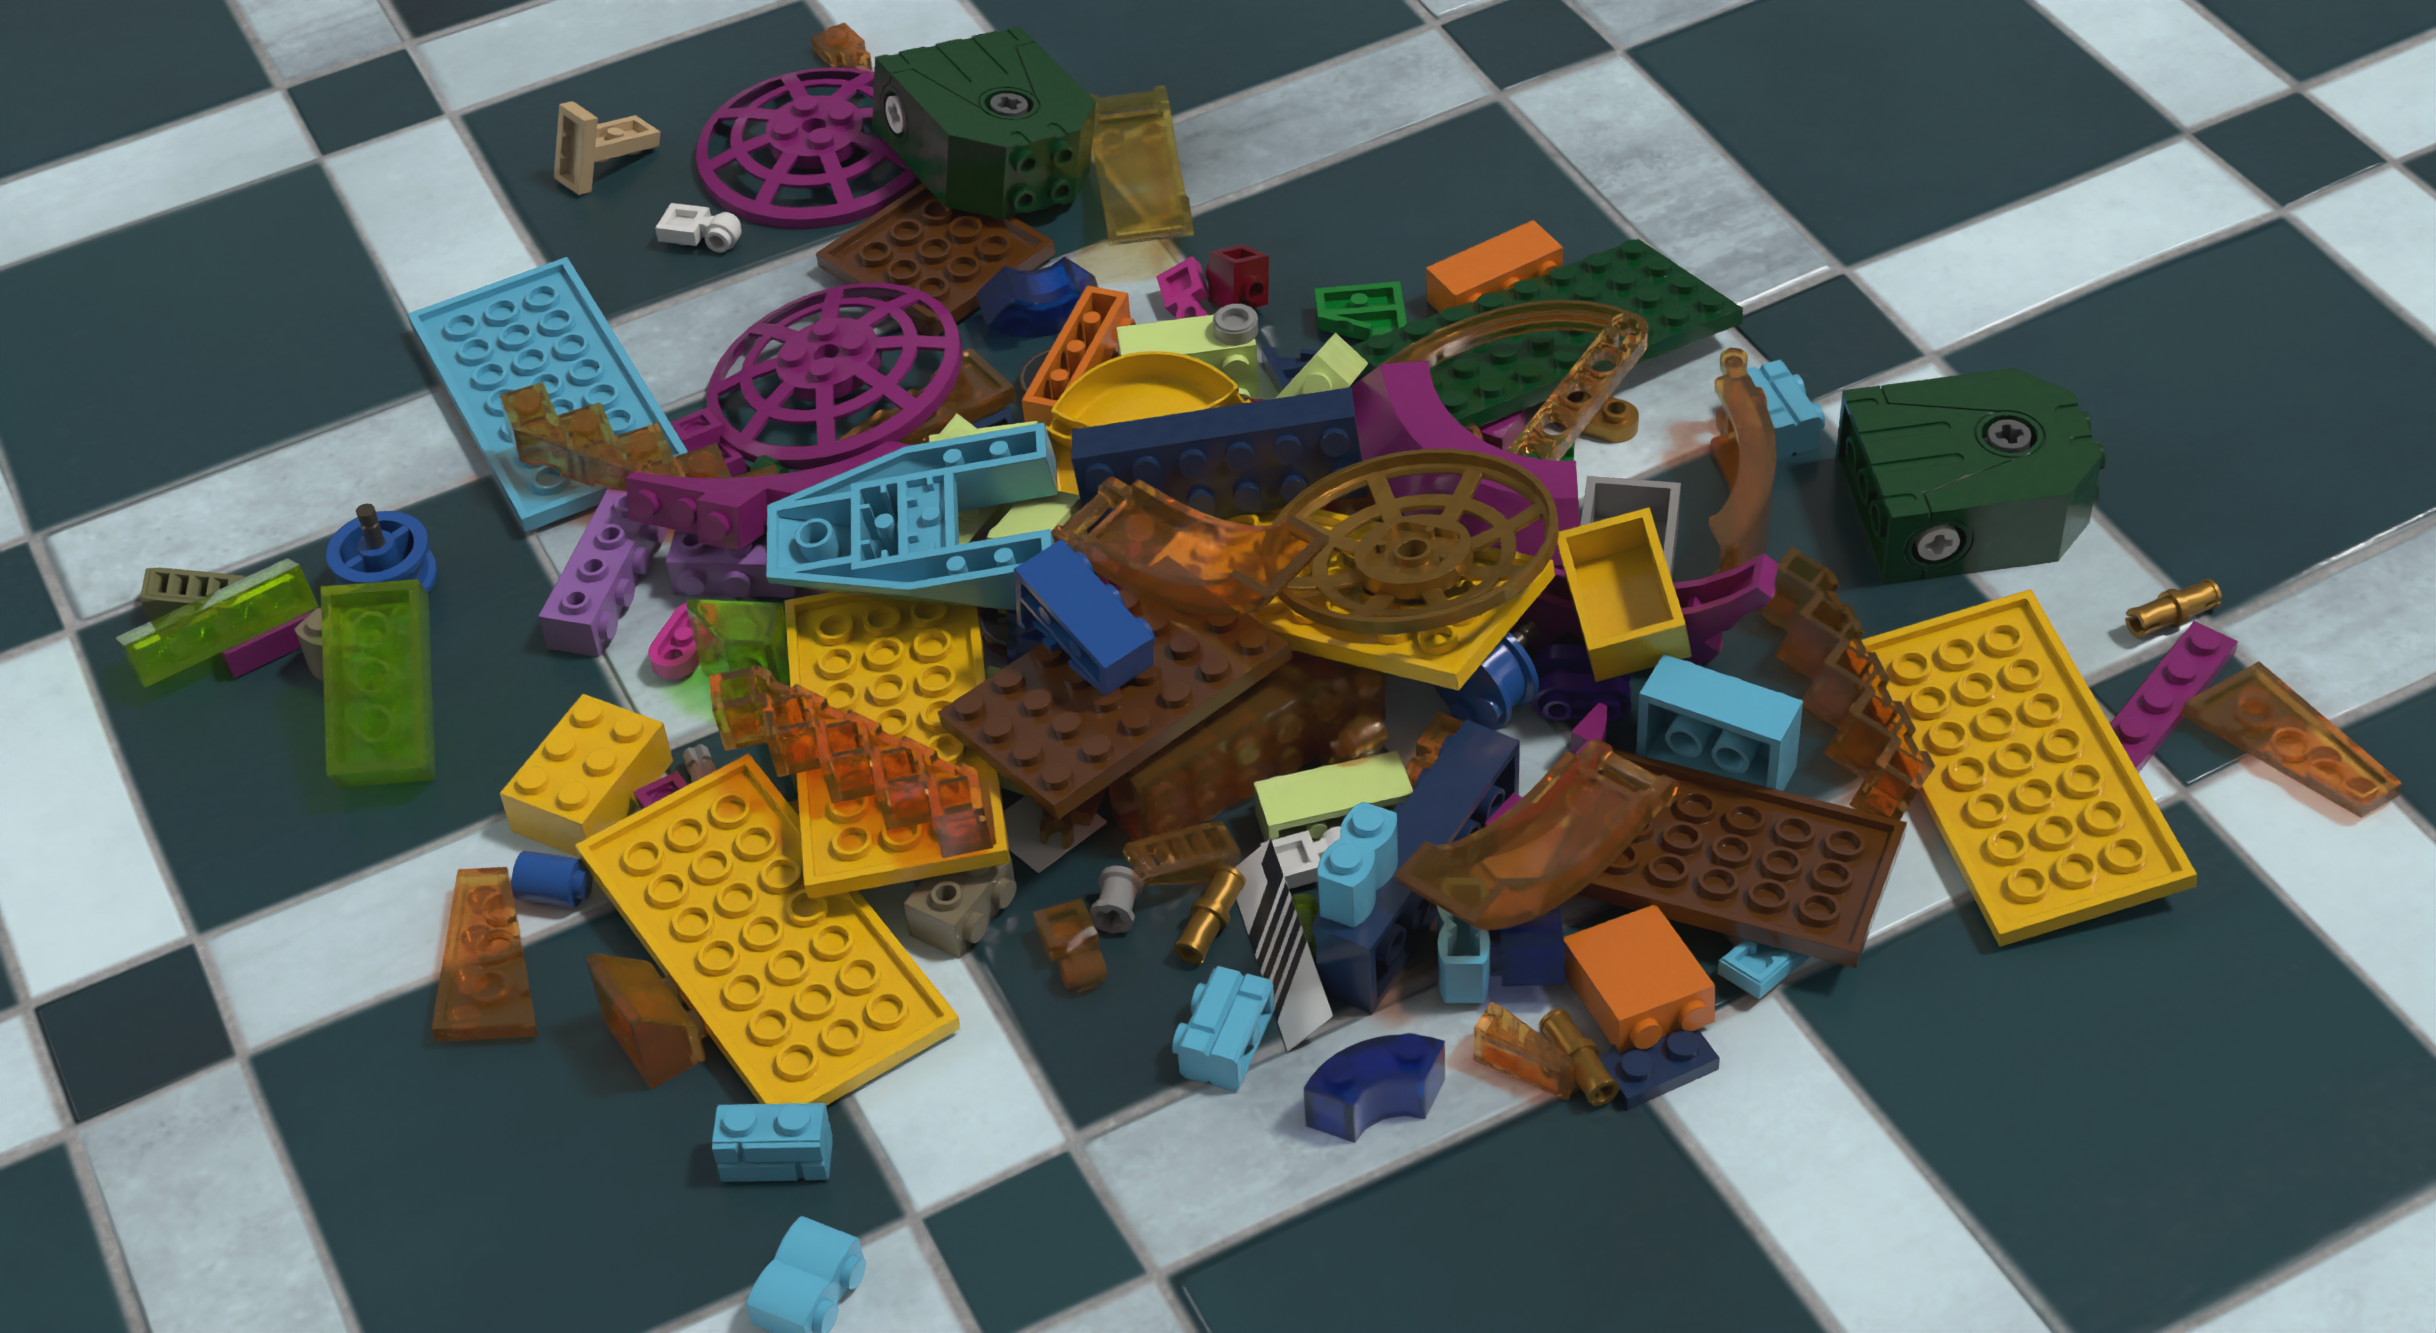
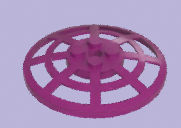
M837 67L815 68L786 73L764 80L743 90L725 102L703 127L697 142L696 161L701 182L709 196L722 208L740 218L777 228L814 229L852 223L873 216L922 182L884 140L865 134L863 121L872 120L873 107L858 109L848 101L857 92L873 99L874 89L868 85H874V72ZM817 87L840 88L831 96H811L806 91L808 88ZM788 93L793 100L777 110L761 108L768 102ZM755 100V101L752 102L748 107H746V108H741V107H743L744 105H746L747 103H749L750 101ZM736 120L731 131V148L709 160L707 148L715 131L724 121ZM749 120L767 122L765 134L743 142V132ZM768 147L773 157L777 159V162L772 169H769L757 163L749 154ZM860 148L871 152L862 160L848 167L842 168L840 165L841 162L853 156ZM885 159L906 169L901 175L885 186L867 195L853 199L847 181L869 172ZM737 161L739 166L748 174L764 181L755 200H752L726 186L717 177L715 172ZM792 167L800 169L824 168L825 173L813 175L788 174ZM780 186L803 189L831 186L837 204L804 208L771 205Z
M857 283L821 290L791 301L770 312L750 326L730 345L720 358L710 378L707 391V408L723 424L725 430L721 434L723 441L737 449L743 458L754 463L761 455H767L779 460L781 466L792 470H808L833 464L860 455L887 440L897 442L923 424L942 405L956 383L963 359L961 336L951 313L938 300L925 292L907 286L889 283ZM883 296H885V297L896 298V299H893V300H891V301L885 302V301L877 300V299L859 298V297H883ZM919 304L938 315L944 327L945 337L918 335L912 319L903 309ZM843 307L873 309L859 319L839 318L840 308ZM821 312L819 321L800 331L787 328L803 318ZM890 316L900 325L903 331V335L877 337L871 327ZM757 340L748 352L741 371L725 378L739 356ZM771 340L784 343L776 358L755 364L760 353ZM902 350L897 363L886 376L877 371L882 360V351ZM918 350L944 351L943 359L935 376L917 398L898 385L912 368ZM777 372L781 384L765 400L756 391L753 380ZM864 384L871 388L851 400L834 405V399L850 394ZM739 386L746 402L756 412L741 433L726 420L718 403L719 396ZM790 396L803 401L816 402V409L793 410L782 408L781 406ZM883 397L901 409L892 418L872 429L836 441L835 420L860 412ZM769 420L791 425L816 424L818 445L804 447L778 446L759 442L756 438Z

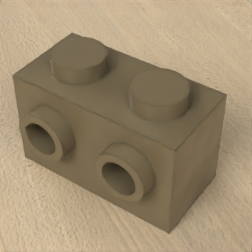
M1011 857L1008 864L924 878L904 902L909 935L960 959L972 943H977L983 937L988 923L1001 908H1006L1013 900L1017 885L1014 879Z

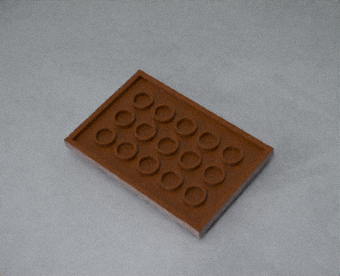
M1167 559L1119 591L1125 607L1135 618L1142 617L1149 624L1155 635L1153 666L1105 696L1069 667L1068 661L1072 659L1069 654L1061 648L1051 652L1043 646V643H1040L937 713L944 729L1059 820L1292 659L1290 643Z
M1614 749L1555 872L1554 889L1632 910H1640L1656 905L1667 919L1857 968L1902 846L1907 822Z

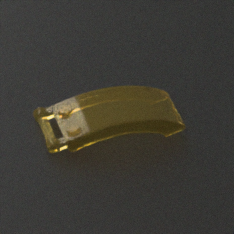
M1166 85L1155 86L1153 91L1099 98L1097 94H1090L1096 100L1092 151L1108 245L1113 246L1193 236L1194 228L1189 197L1186 195ZM1156 107L1154 109L1100 115L1102 113Z

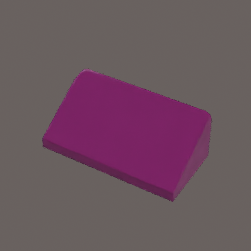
M298 607L215 646V650L235 679L301 648L295 628L310 613Z

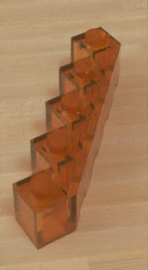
M543 382L499 395L505 425L519 460L535 467L538 463L560 470L561 476L591 487L599 484L610 489L627 491L626 477L635 471L689 478H742L780 474L776 464L731 477L717 443L673 457L659 423L615 436L601 402L556 415Z
M1792 546L1778 562L1774 584L1776 590L1772 600L1760 610L1755 609L1754 611L1764 616L1770 624L1788 631L1775 656L1786 662L1795 672L1813 679L1801 699L1803 707L1811 711L1819 720L1830 723L1838 728L1824 754L1836 761L1844 770L1855 773L1864 779L1849 805L1857 810L1901 820L1935 768V764L1928 751H1919L1912 736L1916 728L1902 702L1892 700L1886 688L1890 679L1876 652H1867L1863 645L1861 637L1864 634V630L1851 605L1841 603L1836 593L1840 584L1833 571Z
M760 666L709 675L712 712L725 751L768 743L778 777L821 768L831 803L877 795L887 831L933 821L942 858L993 848L987 808L977 769L962 762L957 766L939 758L937 750L905 735L901 739L883 731L880 723L850 709L844 713L828 705L827 698L798 684L790 687L775 680L773 672Z

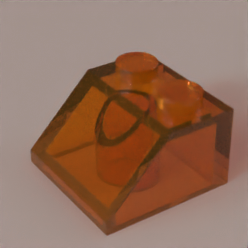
M596 953L585 958L603 1021L651 1090L706 1060L701 1041L702 1038L707 1036L704 1024L693 1008L685 1011L681 1003L683 1000L680 991L669 975L661 978L650 961Z

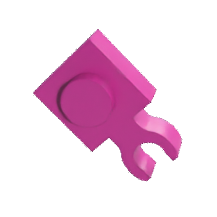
M1193 256L1156 276L1165 308L1173 316H1176V319L1208 315L1199 302L1210 297L1201 264Z

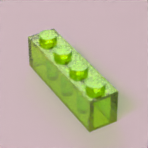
M287 558L115 637L134 678L146 688L319 606L300 565Z

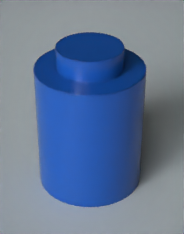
M522 851L518 855L511 878L512 894L516 900L568 908H577L582 899L586 900L591 893L593 877L584 866L582 859L532 851Z

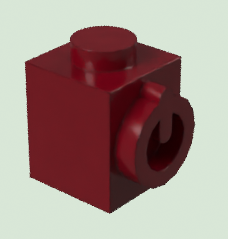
M1244 244L1209 252V262L1205 272L1210 297H1208L1209 302L1220 307L1230 304H1243L1252 309L1268 305L1269 255Z

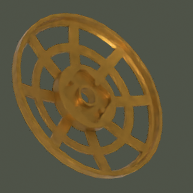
M1419 449L1396 452L1344 467L1321 478L1300 492L1282 509L1272 523L1265 540L1264 560L1270 584L1280 600L1299 615L1315 623L1338 630L1365 634H1401L1427 631L1453 625L1481 615L1507 602L1528 587L1544 570L1554 554L1559 537L1557 508L1550 491L1538 477L1524 467L1504 458L1460 449ZM1420 474L1463 475L1453 495L1420 494L1394 498L1387 481L1402 476ZM1483 478L1513 489L1526 498L1532 506L1507 520L1504 515L1493 507L1472 498ZM1365 486L1369 487L1375 501V505L1350 515L1338 523L1332 530L1308 520L1311 515L1331 501ZM1422 509L1444 510L1441 515L1416 514L1402 516L1401 512ZM1465 513L1482 520L1492 528L1470 537L1469 532L1459 523V520ZM1382 518L1384 523L1370 530L1360 541L1348 538L1350 534L1359 528ZM1541 518L1545 536L1543 545L1528 564L1512 565L1516 555L1515 533ZM1295 532L1319 544L1312 559L1313 577H1283V555ZM1501 541L1502 552L1496 566L1473 565V553ZM1334 551L1354 557L1357 571L1328 575V564ZM1461 580L1482 581L1470 591L1451 600H1448L1443 591L1453 587ZM1508 580L1500 587L1488 592L1493 587H1495L1499 581ZM1363 585L1375 595L1362 605L1344 597L1336 589ZM1292 591H1320L1322 596L1329 602L1350 612V614H1341L1318 607L1298 597ZM1396 599H1423L1427 604V607L1414 609H1386Z

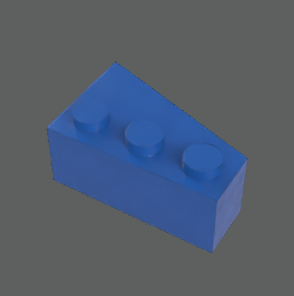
M1061 539L1014 568L1017 625L1025 631L1035 627L1046 637L1042 639V643L1049 651L1053 652L1061 648L1072 657L1068 661L1069 667L1102 694L1108 695L1153 666L1155 635L1151 627L1142 617L1135 618L1125 607L1120 593L1113 585H1105L1094 574L1090 561L1082 552L1077 551L1075 553Z

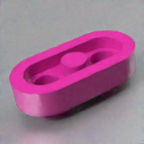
M690 601L682 604L673 612L648 650L652 670L657 676L669 680L680 679L695 670L720 633L721 626L718 613L712 604L705 601Z

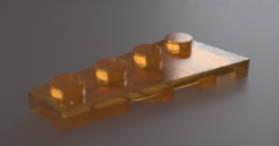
M970 347L963 352L961 371L952 391L942 405L923 424L897 442L910 445L928 443L929 435L940 434L956 413L969 423L987 414L995 413L1000 408L1017 401L1014 386ZM937 371L931 374V379L935 376ZM927 386L920 391L911 388L907 392L917 398ZM898 407L891 411L881 409L839 439H846L872 429L892 418L901 409Z
M2260 661L2184 703L2182 716L2360 818L2399 796L2402 782Z
M507 867L457 870L432 1023V1032L436 1042L539 1036L515 898L512 894L511 877Z

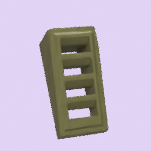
M146 568L140 597L150 623L242 614L247 581L244 575L173 568ZM219 592H226L225 599L218 598Z

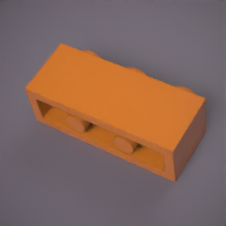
M1532 220L1426 267L1427 301L1441 313L1449 307H1457L1468 302L1474 303L1483 294L1513 288L1514 284L1518 281L1550 274L1551 269L1563 266V247Z

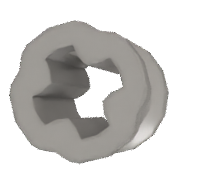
M1106 867L1101 871L1098 881L1101 889L1100 896L1092 904L1089 918L1093 921L1094 926L1102 931L1114 934L1128 932L1134 923L1135 915L1132 912L1134 900L1142 893L1144 886L1143 878L1136 871L1128 867Z

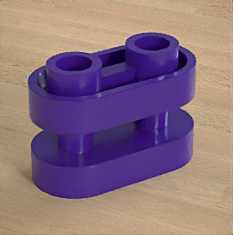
M1552 644L1543 647L1536 653L1534 667L1538 675L1539 690L1537 696L1533 699V705L1540 715L1552 720H1583L1599 702L1607 706V722L1621 719L1629 713L1631 709V687L1629 685L1631 673L1595 682L1585 645Z

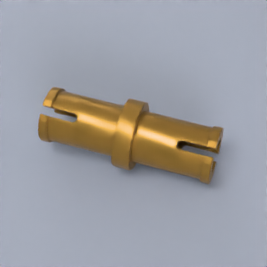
M2209 578L2179 591L2174 588L2161 592L2158 595V599L2128 609L2126 615L2129 617L2125 618V622L2133 636L2142 638L2166 626L2173 628L2182 626L2189 621L2191 616L2219 607L2221 601L2218 599L2222 598V594L2218 585Z
M1224 865L1219 866L1203 897L1197 898L1190 908L1191 919L1174 946L1175 953L1185 962L1196 965L1201 964L1217 933L1224 931L1229 924V911L1246 883L1245 877L1235 868Z
M1558 1008L1545 1014L1539 1022V1030L1545 1035L1558 1054L1557 1060L1560 1068L1566 1075L1574 1077L1586 1094L1590 1104L1602 1106L1610 1102L1617 1095L1619 1084L1612 1078L1600 1061V1050L1592 1039L1583 1037L1571 1020L1570 1014L1565 1009Z

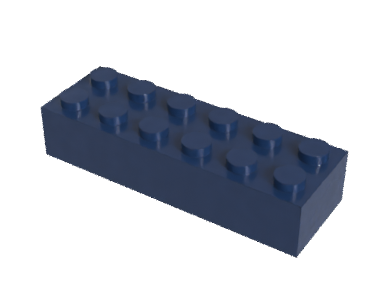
M1351 387L1072 430L1071 460L1088 538L1280 510L1300 492L1321 478L1344 467L1363 461ZM1367 487L1353 490L1333 501L1367 497Z
M1467 719L1454 736L1449 735L1446 737L1440 748L1438 758L1430 769L1424 768L1421 771L1410 797L1406 802H1399L1393 810L1397 814L1398 864L1391 879L1384 886L1376 890V902L1370 915L1355 928L1321 917L1320 910L1315 916L1312 924V934L1315 935L1316 943L1314 963L1326 995L1371 1015L1374 1013L1436 925L1437 898L1440 888L1444 883L1467 881L1484 857L1485 822L1513 793L1519 795V740Z

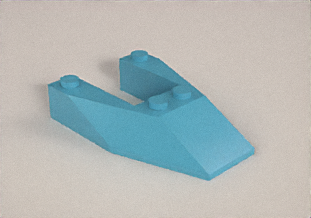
M1045 423L905 446L767 505L766 577L768 582L771 584L874 598L1016 610L1014 568L1055 543L1051 530L1046 529L959 544L958 512L1058 495L1056 458Z

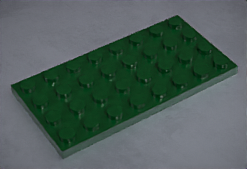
M1640 239L1627 240L1620 246L1601 253L1590 254L1585 259L1572 264L1551 269L1550 274L1542 277L1537 276L1529 280L1518 281L1514 284L1513 288L1508 290L1503 289L1495 293L1483 294L1474 303L1468 302L1457 307H1449L1439 314L1420 321H1411L1405 324L1404 327L1383 335L1371 336L1367 341L1351 347L1368 362V365L1363 369V372L1367 375L1385 363L1429 361L1431 379L1441 402L1457 422L1469 431L1743 323V308Z

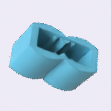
M1361 802L1346 815L1341 825L1340 839L1332 843L1325 850L1318 864L1319 909L1321 917L1355 928L1370 915L1376 902V890L1384 886L1391 879L1397 868L1396 812Z
M1481 882L1444 883L1440 888L1437 898L1439 992L1445 1003H1483L1488 995L1490 986L1488 894Z
M799 1217L784 1236L774 1260L762 1271L748 1296L746 1307L752 1325L772 1333H829L838 1317V1302L849 1289L854 1290L857 1288L865 1273L866 1260L863 1256L859 1238L809 1218Z

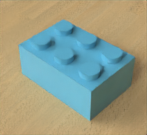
M1663 654L1639 693L1636 754L1784 791L1797 765L1803 701L1784 693L1743 681L1737 677L1728 676L1695 665L1692 662Z

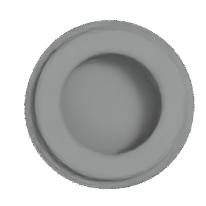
M1230 304L1220 308L1213 316L1214 336L1221 343L1232 346L1251 342L1258 334L1257 313L1251 307L1243 304Z

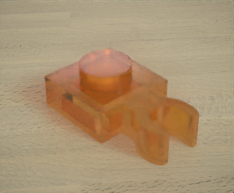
M845 22L831 26L826 31L811 37L813 50L831 67L844 64L846 68L856 69V66L862 65L867 67L869 71L873 70L871 55L866 51L865 41Z

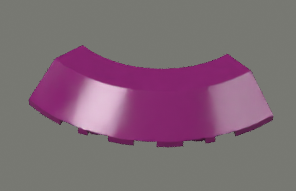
M1429 361L1381 364L1351 387L1363 461L1391 453L1419 449H1460L1501 457L1524 467L1538 477L1550 491L1557 508L1559 531L1580 526L1576 461H1555L1521 456L1495 447L1473 435L1457 422L1441 402L1431 379ZM1420 474L1402 476L1387 481L1394 498L1420 494L1453 495L1463 475ZM1483 478L1472 498L1493 507L1504 515L1507 520L1532 506L1526 498L1513 489ZM1422 509L1401 512L1402 516L1416 514L1441 515L1444 510ZM1465 513L1459 520V523L1469 532L1470 537L1492 528L1482 520ZM1541 518L1515 533L1516 550L1523 554L1536 556L1545 541L1544 525ZM1556 544L1554 554L1550 560H1553L1555 568L1563 570Z

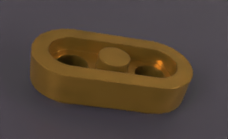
M1576 388L1552 399V420L1561 429L1610 443L1626 442L1632 439L1638 432L1639 412L1633 404L1625 400L1582 388Z

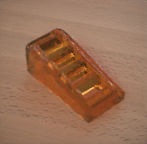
M1222 821L1198 824L1130 842L1123 849V853L1143 886L1211 882L1219 866L1224 865L1235 868L1241 855L1238 845ZM1153 858H1157L1161 865L1157 866Z
M1490 1002L1474 1026V1060L1569 1101L1574 1088L1575 1060L1511 1012L1494 1002Z

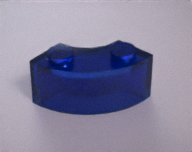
M1064 256L1053 265L1036 271H1019L1004 266L976 295L987 327L1012 337H1044L1059 334L1086 286L1098 287L1095 275Z
M1559 881L1496 883L1495 894H1488L1489 925H1497L1498 945H1490V976H1500L1501 986L1565 985L1564 934L1560 912Z
M1405 1033L1367 1039L1339 1051L1325 1061L1304 1086L1306 1126L1355 1143L1367 1128L1384 1119L1401 1116L1426 1119L1445 1081V1041L1414 1033Z

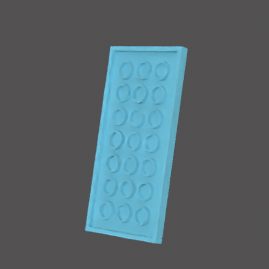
M568 257L407 314L412 330L525 532L599 505L607 489L627 491L626 477L635 471L675 476L693 469L689 452Z

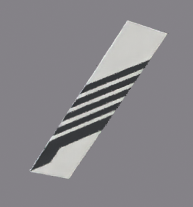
M1270 838L1235 867L1246 879L1245 886L1240 890L1236 900L1262 977L1269 979L1273 983L1274 1013L1287 1052H1289L1331 1019L1333 1014Z

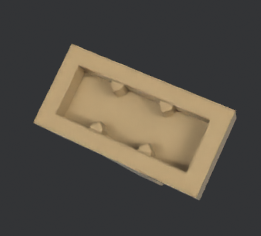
M575 102L559 104L554 178L578 195L592 192L594 162L604 163L609 161L610 158L626 154L636 155L641 153L642 150L658 147L660 131L636 115L597 124L598 118Z

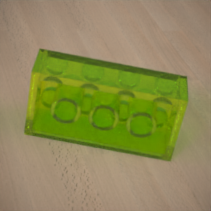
M419 579L321 586L326 775L337 787L436 780L429 597L427 591Z

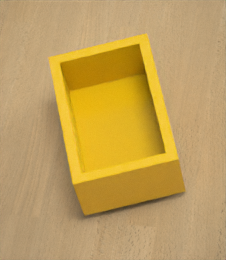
M1649 507L1559 531L1557 546L1595 682L1655 667L1663 654L1678 659L1692 657L1686 623Z
M582 694L500 792L511 832L578 857L575 844L630 816L638 806L633 791L659 780L673 763L664 723Z

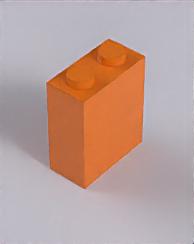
M1651 905L1562 938L1563 974L1611 1045L1615 1044L1620 1053L1634 1047L1647 1049L1655 1045L1661 1037L1677 1030L1695 1031L1704 1025L1715 1022V985L1658 906Z

